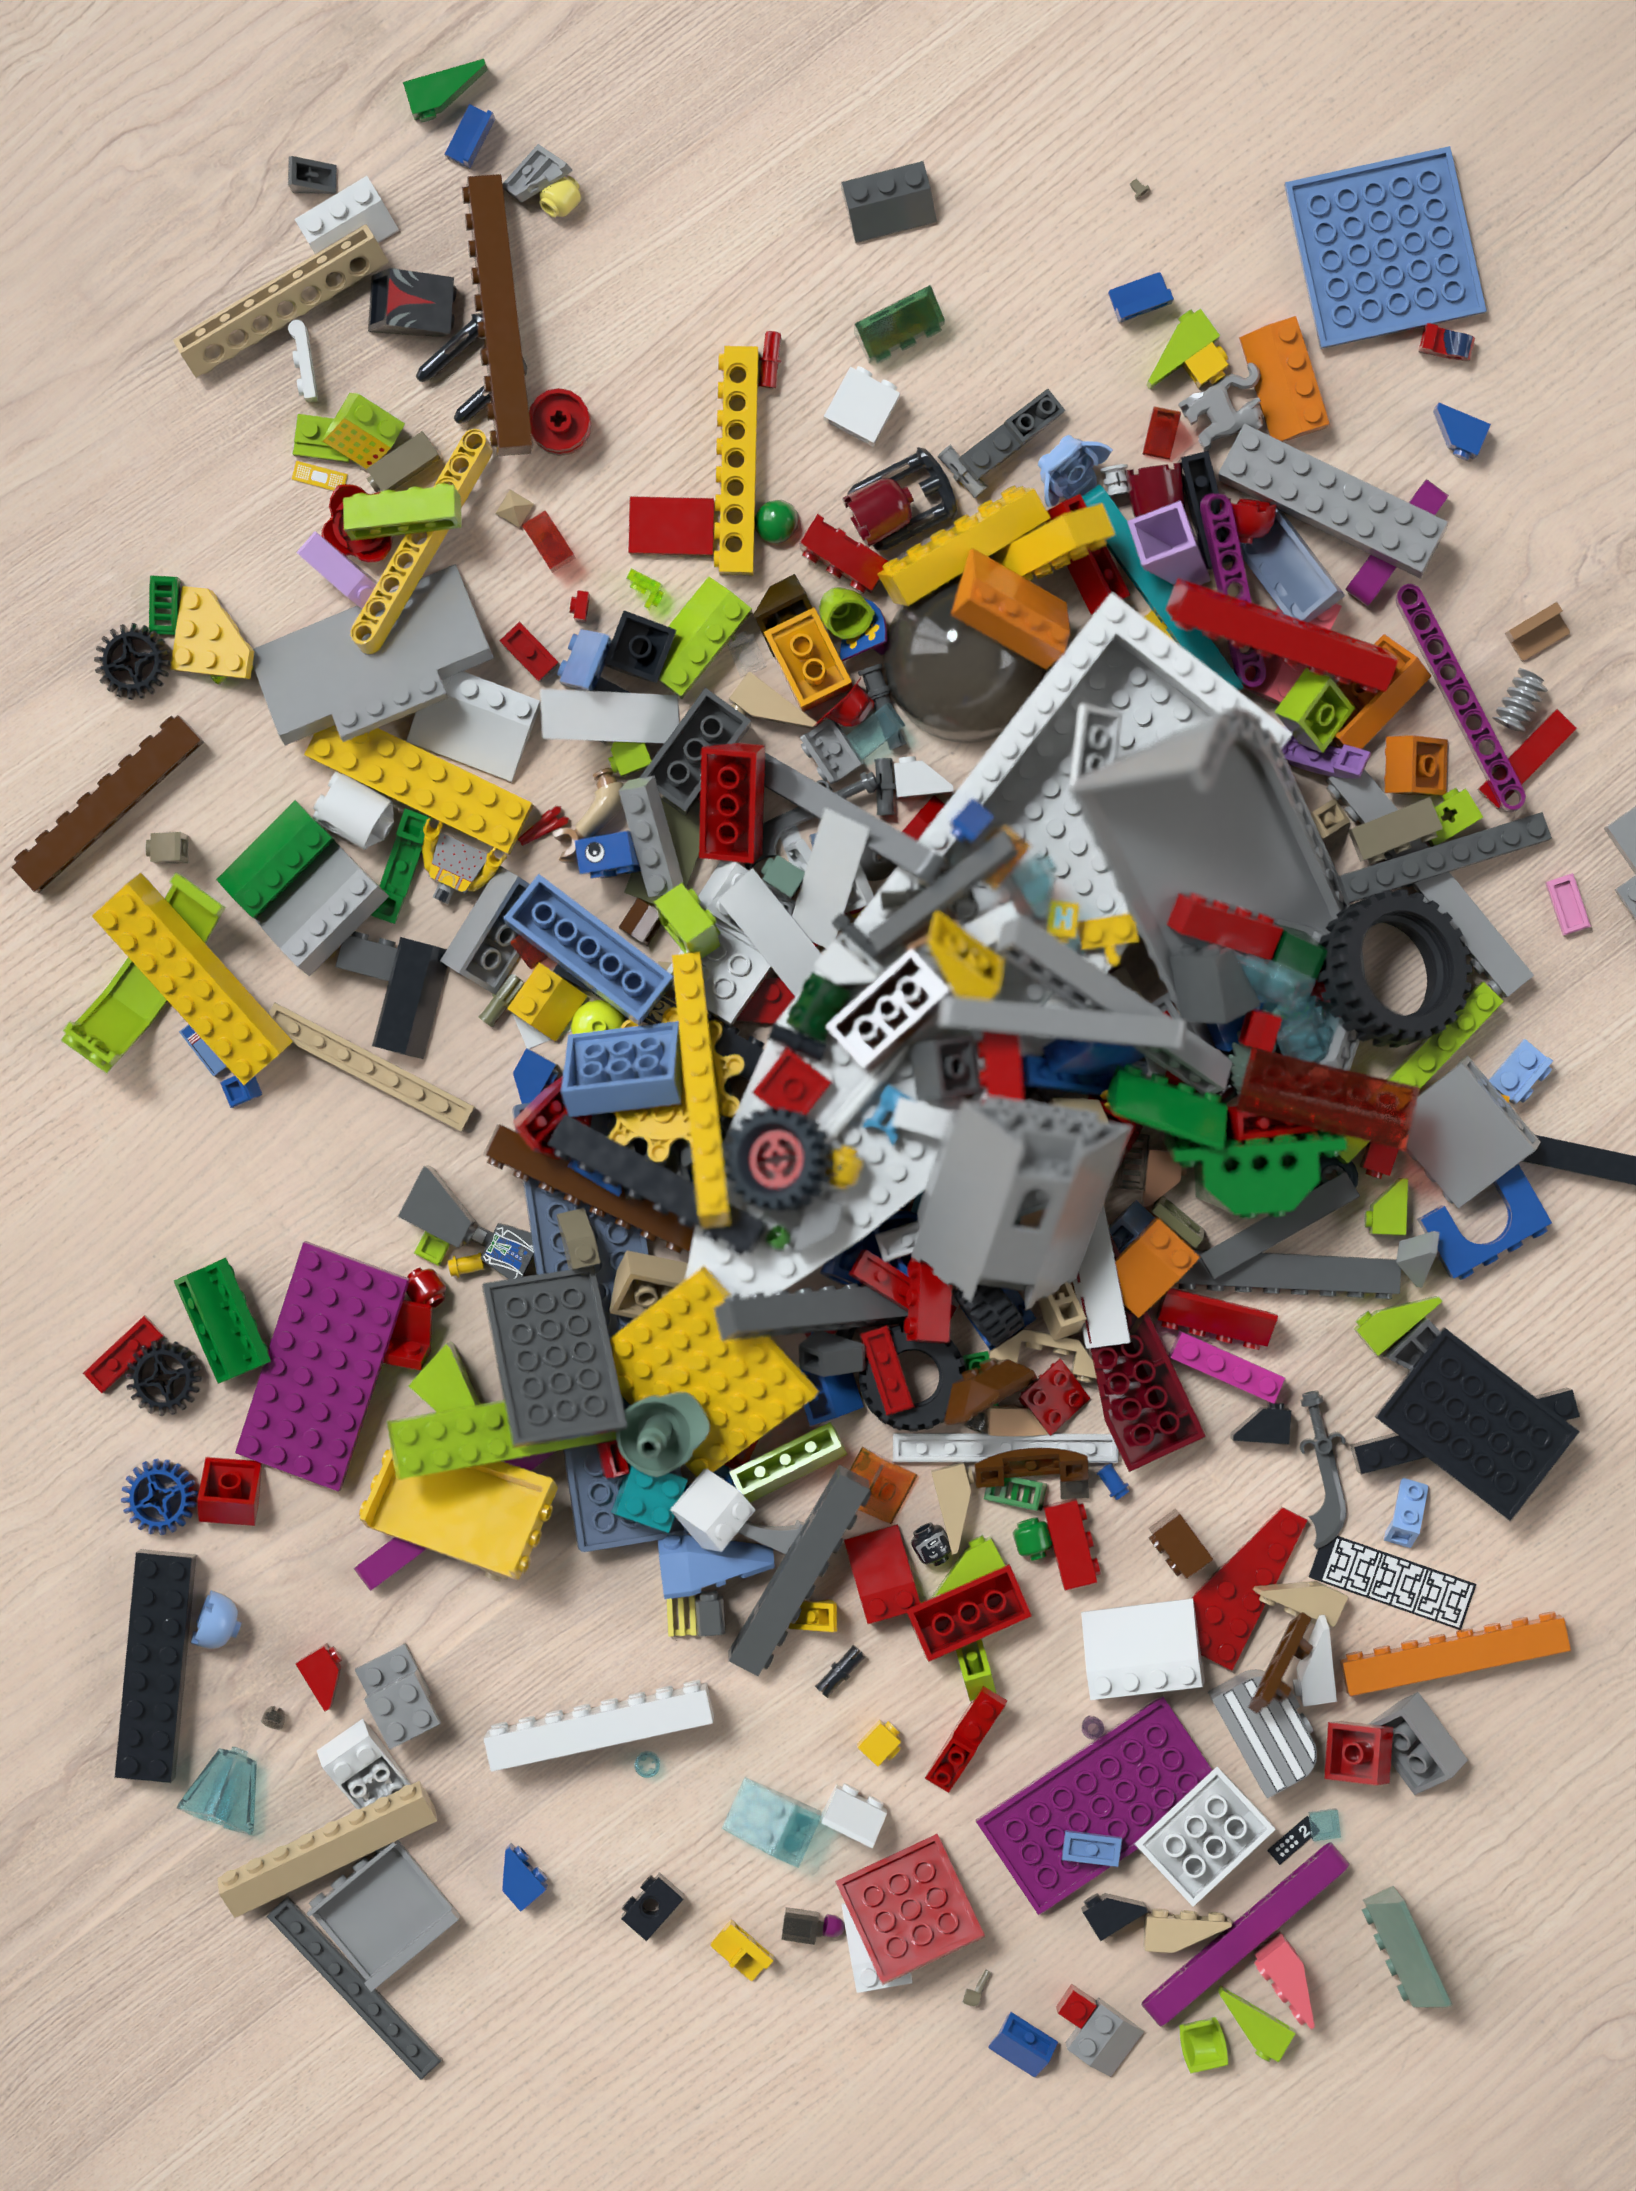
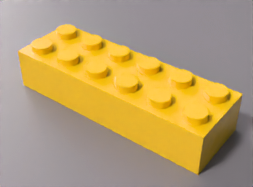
M1015 485L1001 492L1002 497L997 501L989 500L978 506L979 512L971 517L968 514L953 522L955 525L948 531L942 529L931 535V541L922 546L920 543L906 551L908 555L901 560L894 558L882 566L884 570L877 575L893 603L909 606L964 572L968 554L972 548L988 557L1050 519L1035 488H1024V486L1016 488Z

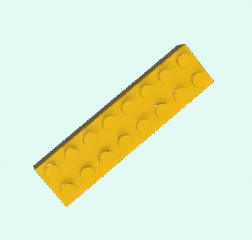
M336 725L314 733L304 753L306 757L349 776L493 848L497 847V850L508 855L511 854L534 806L532 802L379 728L343 742Z
M139 873L125 884L92 915L93 919L243 1085L293 1042L142 873Z

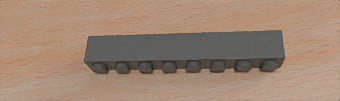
M1192 1249L1198 1256L1207 1251ZM1260 1253L1215 1280L1212 1279L1199 1258L1176 1283H1179V1289H1195L1196 1284L1207 1285V1290L1224 1291V1286H1235L1236 1292H1252V1287H1263V1293L1280 1294V1288L1291 1289V1294L1308 1295V1290H1319V1295L1336 1296V1291H1347V1297L1364 1298V1292L1376 1293L1375 1298L1392 1299L1393 1294H1400L1401 1268L1396 1263L1397 1259Z
M858 1284L846 1285L842 1289H835V1286H827L812 1292V1288H804L792 1294H789L788 1290H781L772 1293L770 1296H765L764 1292L749 1295L748 1298H741L739 1294L725 1297L724 1302L714 1308L722 1341L905 1323L908 1317V1312L868 1286L859 1287Z
M841 1465L837 1467L728 1651L729 1662L756 1676H759L762 1669L767 1670L774 1658L772 1652L776 1646L780 1647L784 1643L788 1634L786 1631L790 1622L794 1624L797 1621L802 1610L799 1607L804 1599L809 1600L815 1590L814 1582L818 1576L823 1577L829 1566L827 1560L832 1552L836 1554L843 1543V1538L841 1537L845 1530H851L857 1519L856 1512L860 1505L864 1507L871 1496L869 1480Z

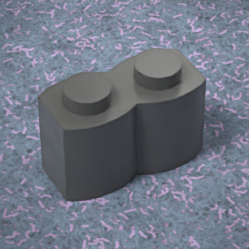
M717 1590L702 1591L695 1601L698 1636L725 1634L726 1622L723 1595H718Z

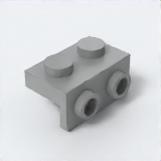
M827 719L800 737L803 742L801 744L803 751L809 758L813 757L818 765L817 771L824 781H829L830 784L838 782L864 764L839 724L830 719Z

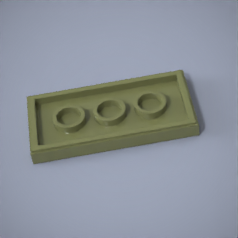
M661 800L684 881L682 884L687 888L699 856L700 801L697 800L688 814L684 816ZM631 873L624 893L652 904L663 896L648 897L642 873Z

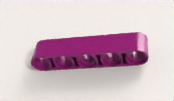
M1426 479L1408 503L1436 515L1449 495ZM1370 555L1345 590L1366 606H1369L1397 567Z

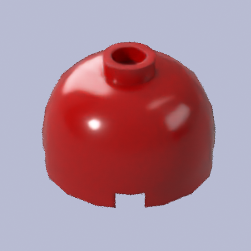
M1239 499L1237 504L1231 503L1240 543H1253V538L1263 537L1273 526L1277 505L1270 506L1269 502L1250 499Z

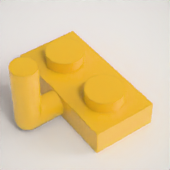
M1129 913L1077 922L1081 950L1104 947L1106 962L1111 966L1119 962L1115 945L1138 941L1136 923Z

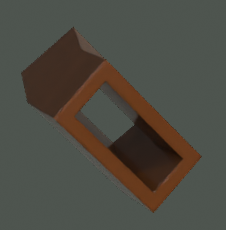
M637 898L619 925V928L648 946L662 924L657 910Z

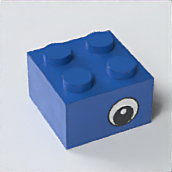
M630 831L574 840L579 873L590 874V879L615 877L617 874L641 872Z

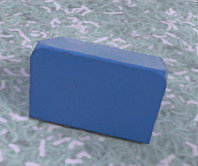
M236 1076L220 1082L230 1108L262 1095L255 1076L245 1085Z

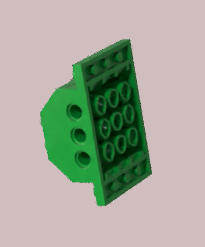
M1333 1121L1317 1122L1318 1131L1240 1141L1225 1135L1222 1150L1170 1132H1164V1143L1174 1162H1179L1180 1166L1194 1165L1196 1197L1234 1215H1240V1218L1243 1219L1256 1218L1257 1213H1268V1216L1278 1217L1286 1215L1285 1211H1293L1320 1181L1318 1152H1322L1323 1156L1340 1155V1151L1347 1150V1140Z

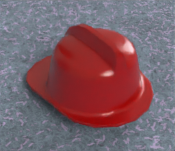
M861 677L848 695L826 713L814 727L818 726L826 718L844 727H853L859 725L874 707V702L859 686L858 682L861 680Z

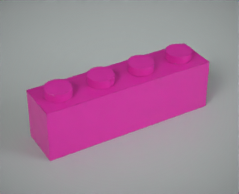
M1180 1330L1168 1355L1176 1361L1273 1404L1285 1380V1377Z

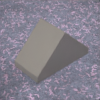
M1432 1231L1399 1241L1396 1263L1416 1287H1423L1435 1259L1439 1232Z

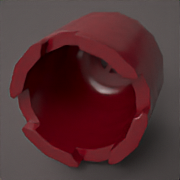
M1181 462L1174 463V469L1170 470L1168 464L1138 469L1139 474L1134 475L1133 469L1125 470L1131 508L1135 518L1181 501L1185 510Z
M890 478L880 479L842 498L845 508L849 507L854 516L850 519L862 541L866 540L868 548L904 528L912 518L910 503L914 502L911 492L907 486L901 488L896 481Z

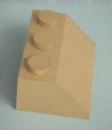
M627 1250L616 1271L610 1314L630 1318L638 1317L685 1280L688 1263Z

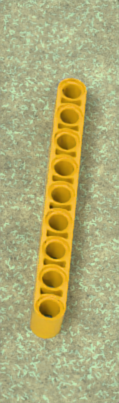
M470 429L462 436L433 486L435 487L443 483L454 485L461 496V508L493 453L491 444L484 432L479 429ZM482 443L479 448L472 449L474 445ZM463 467H468L465 472L459 473ZM449 529L412 533L404 536L351 628V638L360 651L365 654H374L382 647ZM427 538L423 544L417 545L419 540ZM408 562H413L409 568L403 569ZM394 586H399L397 591L389 593ZM385 610L383 615L375 617L379 611ZM371 634L369 639L362 641L365 635Z

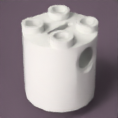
M335 772L329 781L328 786L330 789L327 795L321 794L313 809L316 811L313 818L315 821L363 850L383 841L394 823L393 802L353 778Z

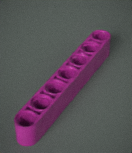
M1208 494L1200 503V511L1217 591L1228 595V586L1235 582L1239 588V592L1235 597L1251 602L1230 500L1222 494ZM1214 499H1218L1221 503V510L1218 514L1214 515L1210 510V504ZM1220 527H1224L1227 531V537L1220 543L1216 539V531ZM1229 554L1233 559V564L1230 569L1225 570L1222 567V559ZM1228 640L1234 672L1241 683L1251 687L1261 685L1266 677L1263 655L1256 653V649L1252 647L1246 653H1242L1239 647L1230 644V640ZM1249 666H1253L1256 670V675L1253 680L1248 681L1245 677V671Z

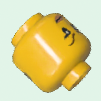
M842 1145L841 1149H832L833 1153L827 1154V1160L834 1161L833 1169L826 1168L825 1174L831 1176L828 1184L846 1190L848 1186L856 1185L864 1162L860 1157L856 1156L858 1150L852 1147Z

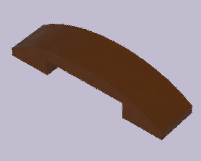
M1058 1448L1017 1449L990 1456L975 1464L976 1488L1004 1486V1478L1060 1474V1482L1089 1480L1088 1456Z

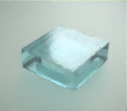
M1336 1808L1308 1812L1312 1841L1341 1838L1339 1816Z

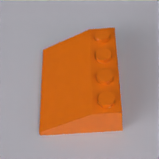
M974 548L969 551L951 615L1044 669L1050 667L1065 653L1070 634L1067 603Z

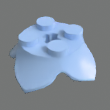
M1071 435L1062 438L1059 445L1049 454L1043 455L1038 462V467L1041 469V481L1044 483V496L1047 507L1056 506L1060 497L1068 500L1078 494L1083 496L1097 485V477L1093 470V465L1098 466V464L1105 462L1113 449L1101 442L1081 441L1080 439H1074Z

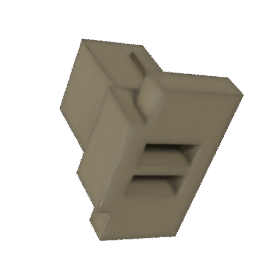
M1137 178L1130 183L1131 188L1136 193V200L1150 190L1148 185L1145 187Z

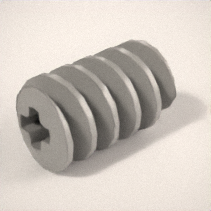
M1519 668L1518 674L1522 678L1515 677L1512 680L1517 688L1509 687L1507 689V693L1511 698L1504 697L1501 700L1505 707H1498L1496 712L1500 717H1492V719L1511 730L1525 732L1526 728L1521 722H1531L1532 720L1526 712L1537 711L1531 703L1532 701L1542 702L1537 692H1547L1548 689L1542 684L1544 680L1528 670Z

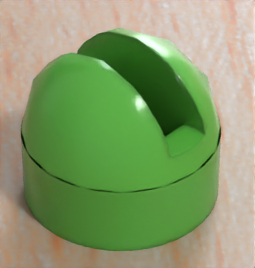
M782 1225L773 1227L766 1235V1242L775 1250H785L784 1247L787 1244H791V1236Z

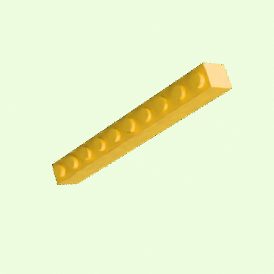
M700 952L672 955L699 1217L702 1228L731 1225Z

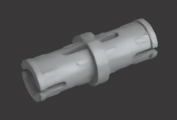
M951 444L937 456L954 474L953 478L956 481L959 480L974 498H977L987 489V484L981 479L974 480L958 460L960 455Z

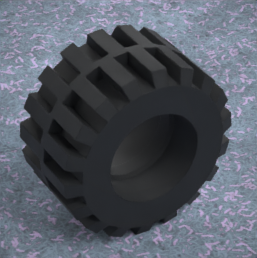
M977 1284L971 1302L963 1297L964 1291L960 1288L954 1290L955 1299L991 1344L998 1347L1024 1326L1023 1317L1001 1287Z

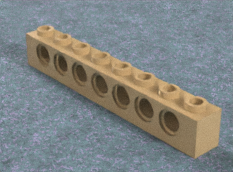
M365 224L173 339L193 375L197 378L202 374L210 372L223 361L235 357L238 352L248 346L257 344L263 337L273 331L282 329L293 319L307 314L310 309L330 300L335 294L345 288L355 285L360 279L370 273L377 272L389 261L369 227Z

